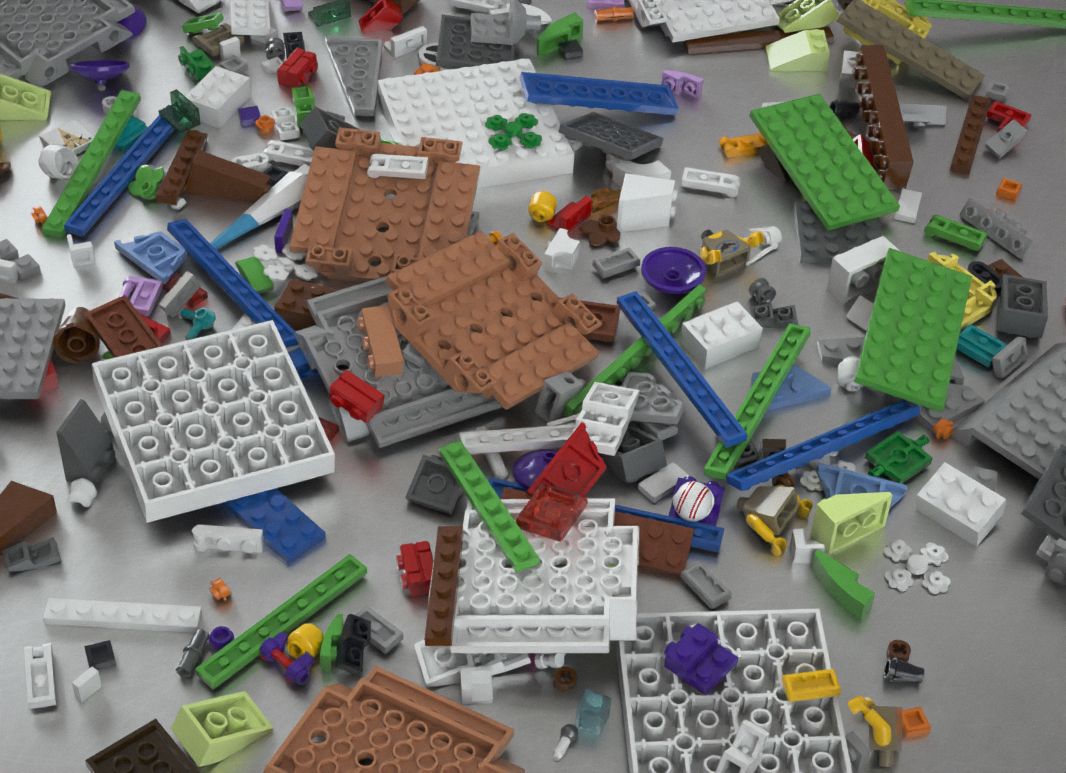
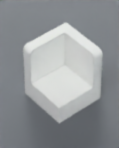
M71 234L67 235L73 267L95 263L91 241L73 245Z
M793 529L790 542L793 564H812L814 553L817 549L825 553L824 544H820L817 541L805 542L803 529Z
M491 666L460 668L462 705L493 702Z

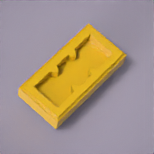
M834 669L782 676V684L788 702L840 696L841 693Z

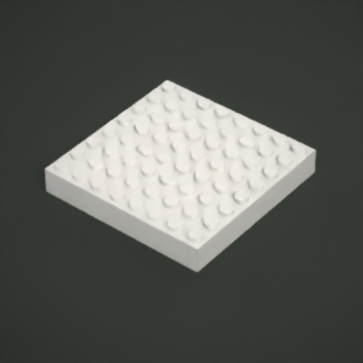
M530 59L503 61L494 64H482L480 66L378 80V100L394 142H397V145L419 147L421 137L462 141L460 159L455 163L480 165L477 188L573 173L574 153L565 135L558 133L560 123L551 104H535L526 101L519 77L521 72L536 73ZM527 113L534 115L538 120L536 126H533L531 129L523 128L522 133L534 132L541 135L542 141L540 146L526 148L525 145L520 144V135L510 136L512 145L508 146L506 150L494 149L488 143L489 138L494 137L495 134H506L504 130L493 131L492 128H486L485 122H487L488 117L501 115L509 123L515 122V118L519 114Z
M273 320L92 363L93 381L147 523L334 473L335 453Z
M819 609L637 614V640H615L629 773H715L724 751L733 745L741 723L745 720L770 733L761 752L763 756L753 773H852L837 696L788 702L782 684L783 675L831 669ZM697 623L719 637L718 644L739 657L737 665L706 696L664 667V651L668 644L672 641L677 643L683 630L687 626L693 628Z

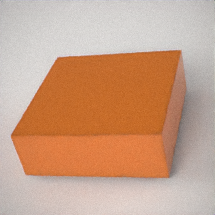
M1003 178L996 195L1016 201L1023 184Z
M921 707L903 710L902 733L905 738L930 733L931 726Z

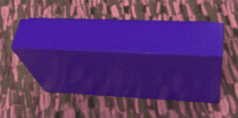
M285 209L277 227L274 236L276 253H282V249L290 237L293 228L292 210Z

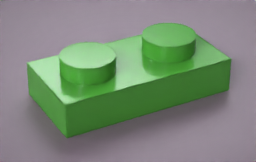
M222 12L191 18L181 27L184 33L192 32V34L199 33L207 28L208 30H214L219 27L224 17Z

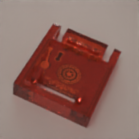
M542 483L516 518V524L521 530L562 542L587 506L588 497L582 495L579 498L578 493L552 486L548 491V485Z

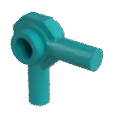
M200 308L196 312L182 309L180 313L181 317L193 320L194 324L186 335V340L195 339L202 329H210L216 320L214 311L207 308Z

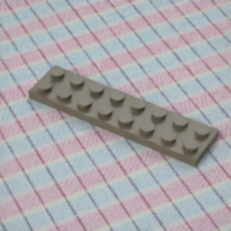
M853 0L838 17L837 22L874 45H884L887 53L965 100L969 99L985 77L978 70L867 5L862 0Z

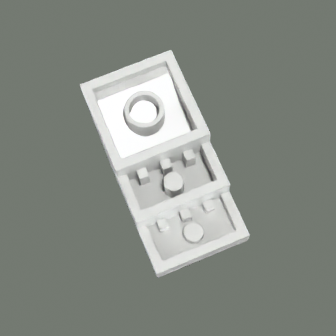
M594 382L583 400L582 411L576 419L575 429L581 422L585 423L586 431L591 441H594L598 453L615 456L632 417L639 396V390Z
M425 640L414 644L427 687L460 683V668L491 666L492 675H496L531 663L528 653H451L450 646H425Z

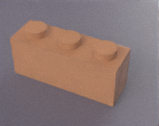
M389 305L362 308L361 318L357 319L359 332H363L364 335L362 337L364 351L368 350V368L373 369L375 378L402 374L404 360Z

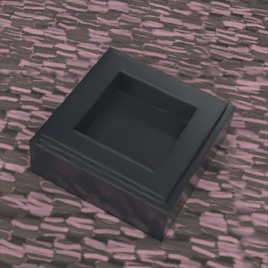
M577 40L559 43V50L565 59L583 56V49Z
M273 165L264 172V174L270 175L267 184L271 185V187L289 173Z
M110 640L84 646L89 668L94 667L96 670L116 665Z

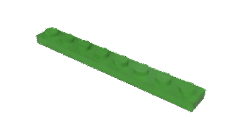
M462 441L440 447L439 454L515 572L538 565L539 556Z
M351 554L347 555L195 668L196 675L214 690L261 654L260 646L267 638L274 639L279 632L285 634L291 632L367 574V567Z

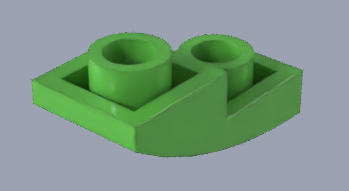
M250 257L235 262L240 275L258 294L274 289L272 280L263 273L265 267L258 258Z
M338 614L333 619L323 638L320 652L321 671H332V661H336L339 640L344 626L343 614Z

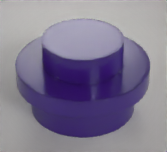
M224 626L214 628L208 638L210 647L216 651H220L235 639L233 632Z

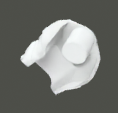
M85 478L74 480L71 483L67 503L79 502L84 507H89L97 494L94 484Z

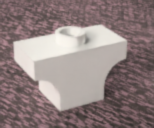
M844 50L839 86L855 88L856 80L852 78V70L856 67V54H859V52Z
M559 228L552 242H548L544 253L543 270L552 272L556 268L569 270L573 268L579 258L580 241L571 239L568 236V230Z

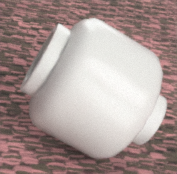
M854 356L845 358L838 365V383L841 387L851 392L858 391L864 387V385L854 382L860 359Z

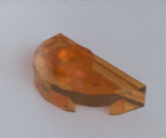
M608 187L594 191L591 194V212L595 213L618 203L621 190H608Z

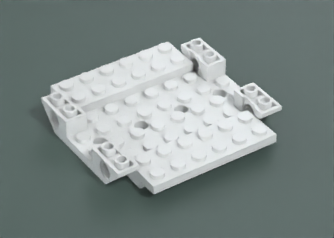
M629 0L642 28L660 25L665 36H669L672 43L779 25L780 18L773 6L791 1Z
M615 498L562 499L565 502L561 504L560 501V505L556 501L550 502L552 499H540L543 503L540 507L541 512L537 514V517H534L535 513L532 508L539 499H500L518 527L524 520L528 529L524 530L520 527V530L539 556L538 565L519 572H515L513 567L505 568L506 565L510 564L468 500L463 523L464 537L460 565L464 567L460 568L453 640L452 646H450L451 653H609V642L612 640H637V566L639 565L640 527L614 526ZM540 502L537 503V506L535 505V509H538ZM546 503H551L548 506V509L543 508L544 506H546ZM550 510H556L561 514L557 521H548L544 516ZM563 533H566L562 540L561 538L558 540L552 539L556 535H564ZM558 564H564V565H566V566L563 567V568H557V567H556V565H558ZM608 564L617 565L613 568L606 567Z

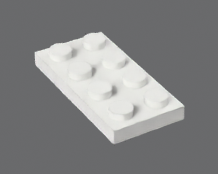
M230 0L231 34L270 36L268 0Z

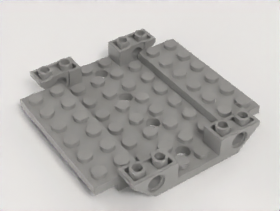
M0 0V74L14 79H18L26 74L25 81L27 83L42 88L69 72L66 59L74 56L89 46L103 53L131 37L132 32L117 22L135 13V8L127 0Z
M387 276L307 300V307L316 325L295 331L294 335L311 370L317 368L328 392L331 384L336 379H339V376L344 372L339 370L337 366L345 365L349 367L348 371L385 395L383 407L368 423L353 419L347 410L342 407L338 408L331 401L329 402V406L347 442L369 435L370 430L378 448H382L503 407L494 397L487 399L482 393L456 392L438 372L435 373L429 370L427 364L423 363L420 368L403 358L402 374L374 377L373 369L368 368L367 356L369 354L368 350L364 351L362 337L364 335L363 332H359L357 319L361 318L362 308L389 305L387 296L393 290L385 283ZM395 327L401 353H403L409 341Z

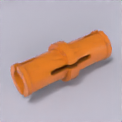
M612 7L611 9L595 10L596 22L607 20L617 22V20L634 18L633 7Z

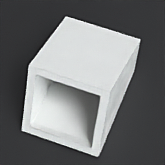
M625 173L617 219V229L620 233L669 226L670 218H674L676 206L673 205V202L677 201L678 190L674 189L675 180Z

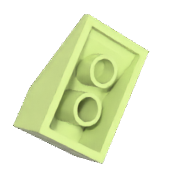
M795 0L777 12L780 19L779 25L776 26L784 33L820 28L833 23L839 15L831 0Z
M804 30L765 46L770 72L827 71L830 51L824 30Z
M0 74V121L46 120L51 91Z
M890 492L839 494L823 499L816 506L810 536L820 544H824L825 552L829 555L885 527L893 495Z
M246 691L181 706L171 730L197 766L202 767L226 759L272 732L273 726Z

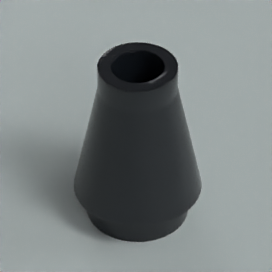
M836 99L829 105L837 118L858 114L860 111L858 102Z
M897 657L893 659L888 658L884 667V678L889 679L891 683H922L924 668L917 667Z

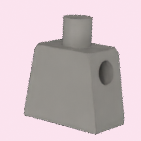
M564 372L546 379L543 383L535 413L547 423L562 419L566 404L586 387L585 381L582 378H576L570 372Z

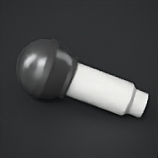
M566 724L561 728V739L552 756L555 761H559L564 756L569 744L578 738L579 732L576 726Z

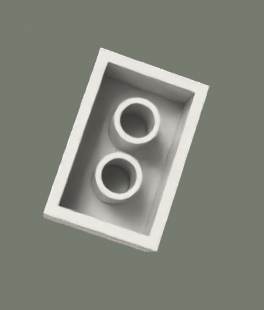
M215 66L184 97L186 117L220 129L251 97L250 77Z
M881 236L861 246L854 247L847 252L836 255L832 259L827 290L841 304L857 299L859 295L863 296L877 290L888 249L900 250L884 236Z
M737 301L682 323L680 343L705 370L759 348L763 328Z
M944 462L917 494L916 510L977 547L1003 516L1006 499Z

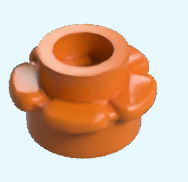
M263 115L255 121V125L261 133H270L274 129L275 121L270 116Z
M41 205L36 208L32 207L33 212L30 214L36 224L41 222L44 225L48 217Z
M946 418L937 422L932 429L936 434V438L942 437L947 439L954 432L952 428L954 423L952 421L949 422Z
M220 577L214 582L211 581L212 587L209 590L217 600L222 598L224 601H227L226 597L232 594L227 585Z

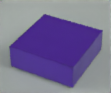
M258 106L238 109L242 126L254 125L255 121L261 116Z

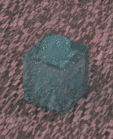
M586 689L577 707L575 726L600 736L610 715L611 697Z

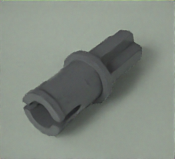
M198 629L194 633L189 645L184 647L183 657L175 669L178 675L189 678L192 675L196 663L203 657L202 651L209 638L208 632Z

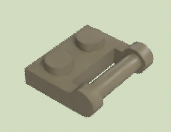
M223 23L219 28L203 35L198 34L194 36L193 42L196 47H201L214 57L220 54V42L237 37L240 44L244 43V36L231 34V26Z

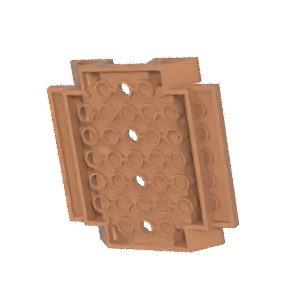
M339 127L335 146L339 149L315 146L289 246L290 251L307 253L306 264L329 279L366 283L394 273L467 238L480 175V165L455 163L460 159L462 141L421 137L419 147L381 143L380 132ZM372 154L428 157L429 164L426 179L388 176L371 178L367 175L368 167L371 166L370 157ZM388 194L395 195L392 199L386 198ZM381 227L388 228L386 232L378 231ZM373 261L381 263L376 267L370 265Z
M480 231L387 275L385 283L393 290L388 293L387 297L397 330L456 392L482 393L487 399L494 397L507 410L541 391L546 379L564 372L572 373L597 359L600 352L582 334L587 335L601 327L602 323L573 293L560 299L537 275L543 262L514 233L498 240L497 248ZM439 345L444 346L446 349H441Z
M375 665L366 679L361 678L354 689L341 683L324 686L270 759L263 773H525V769L504 759H499L514 736L513 728ZM318 736L326 738L322 743L312 741L314 737ZM369 758L373 761V763L368 766H363L359 764V761L361 759Z

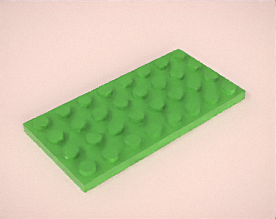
M821 94L750 111L749 117L827 231L899 211V203Z
M889 248L886 253L854 382L941 412L945 405L972 276Z

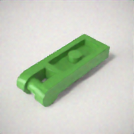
M933 215L924 228V232L928 236L936 235L976 251L980 250L987 237L985 232L940 215Z

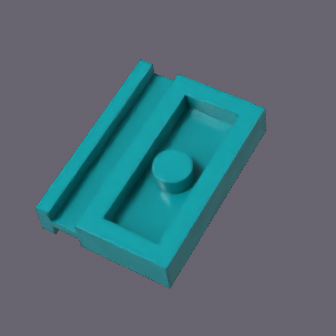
M132 116L117 141L115 148H121L122 152L127 151L149 126H146L145 122Z
M970 324L960 333L957 350L989 368L993 362L992 358L1004 349L1007 344Z

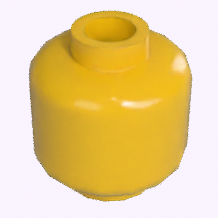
M548 191L536 192L530 199L528 213L538 222L551 220L556 211L557 200Z
M309 623L301 625L288 636V653L294 659H298L306 652L310 653L313 657L317 656L321 652L324 638L323 632L315 625Z

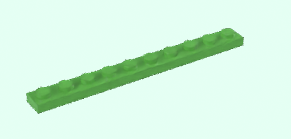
M946 0L905 1V6L910 16L1066 28L1065 10Z
M120 91L41 229L44 235L64 237L66 233L64 224L84 202L141 101L140 93Z
M699 284L659 320L669 333H674L683 321H687L696 309L702 308L706 300L704 298L706 288ZM640 337L573 397L565 406L563 418L579 414L582 411L583 400L594 382L614 385L618 380H623L631 368H636L644 356L648 357L652 350L644 339Z
M789 323L734 416L746 431L747 441L727 448L720 441L704 467V475L726 480V475L732 472L811 335L810 327Z

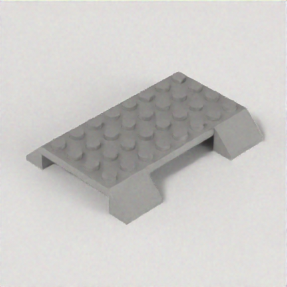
M1066 342L1057 343L958 424L951 436L967 447L979 439L1040 479L1056 448L1060 444L1066 446Z

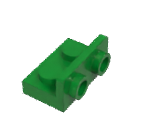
M184 46L179 47L180 54L178 55V60L181 66L186 68L188 75L192 76L196 82H200L215 67L202 49L189 53Z

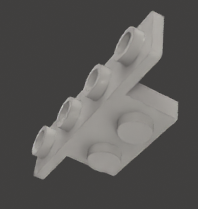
M899 104L904 125L913 124V127H925V125L946 124L947 107L945 105Z
M969 198L959 214L963 219L980 231L987 233V236L1020 259L1026 256L1033 244V241L1025 236L1027 231L1022 228L1023 225L1015 219L1010 220L1007 218V213L999 208L995 210L986 209L974 199Z

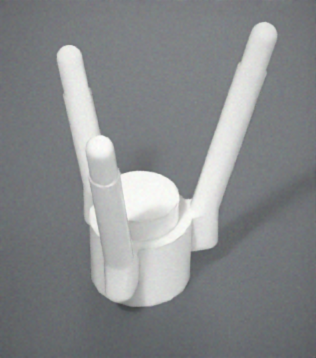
M777 227L749 229L750 233L761 231L765 240L761 244L769 247L745 263L746 266L754 263L771 250L778 248L782 235Z

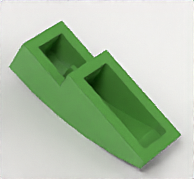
M573 13L548 26L537 38V55L540 56L559 49V43L571 41V39L582 36L583 19L577 13Z
M311 86L291 87L298 128H302L300 123L315 106Z
M817 549L814 553L811 568L818 581L841 607L861 621L872 608L875 593L858 583V573Z

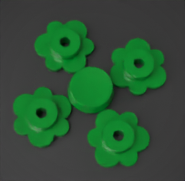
M521 113L515 118V122L509 123L501 115H494L488 117L487 122H485L486 128H492L493 131L500 129L506 133L495 134L494 137L489 138L488 143L494 149H508V146L512 145L510 136L519 135L520 144L525 145L526 148L541 145V135L534 132L522 133L523 128L531 129L538 124V120L532 114Z

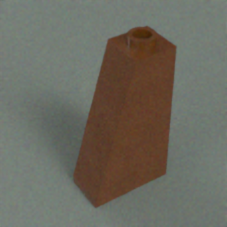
M198 150L192 162L185 192L255 203L270 190L271 185L267 184L270 175Z
M10 481L0 494V556L3 554L2 550L16 545L57 512L54 495Z

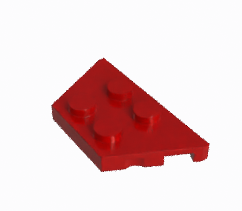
M581 422L530 486L526 492L528 496L546 499L547 497L548 499L552 497L559 499H583L607 468L602 457L598 455L594 441H591L586 431L585 423Z

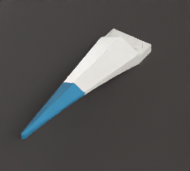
M304 163L294 172L286 174L268 193H265L210 244L217 250L248 231L282 215L285 209L294 210L300 207L310 166Z

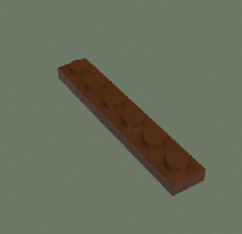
M971 96L950 170L970 174L991 99L983 96Z
M187 130L156 194L157 202L177 206L187 184L192 162L197 151L203 150L208 134L198 130Z
M438 526L424 638L425 646H452L464 537L463 526Z

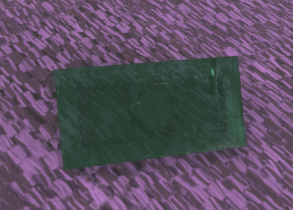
M337 0L313 7V11H309L308 16L317 27L350 18L351 1Z
M177 89L171 91V105L159 110V115L178 133H183L201 125L199 108Z

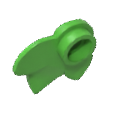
M142 165L136 172V180L128 184V190L134 196L140 195L143 199L152 200L156 198L159 190L158 185L164 178V169L159 167L153 171L148 165Z

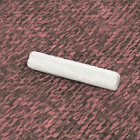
M485 425L478 426L475 429L476 431H489ZM493 452L484 453L494 477L506 480L508 478V471L500 454Z

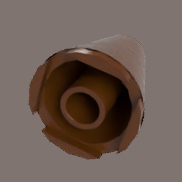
M76 307L72 309L55 333L53 344L56 353L67 362L79 364L80 361L85 360L88 362L99 351L100 339L95 330L92 329L91 324L85 319V313L89 311L87 308Z

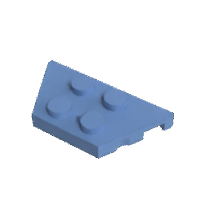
M161 231L150 233L149 235L136 236L133 242L123 244L121 240L114 242L115 249L154 278L162 281L163 284L170 280L187 257L186 249Z
M793 364L767 411L829 396L831 394V387ZM760 372L752 373L751 387L753 386Z
M818 462L816 468L827 499L839 494L890 492L893 495L890 504L891 508L905 495L908 485Z

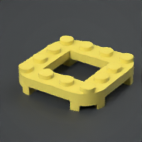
M862 0L867 5L897 21L924 39L932 27V23L926 17L908 15L906 7L895 0ZM844 26L843 31L845 34L852 36L864 45H874ZM886 52L887 58L891 59L894 63H902L901 60Z
M932 252L928 255L927 261L972 276L961 330L989 314L993 310L997 298L996 285L992 281L986 284L960 266L957 255L951 254V257Z

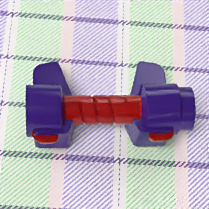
M279 632L274 639L267 638L260 646L261 658L274 663H280L286 669L284 675L289 683L304 684L310 677L308 670L314 664L315 658L308 652L295 661L284 654V649L289 635L283 632Z

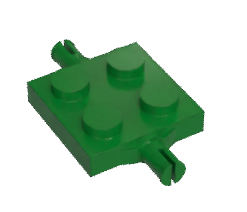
M899 431L895 432L866 452L865 459L875 466V468L868 471V475L879 477L885 474L896 483H904L931 464L933 458L922 449L923 446L929 443V438L926 435H922L917 440H912Z

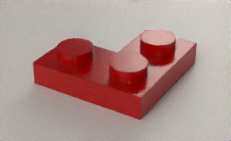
M995 101L989 108L986 117L996 122H1001V125L998 127V133L1012 120L1017 121L1025 128L1032 114Z

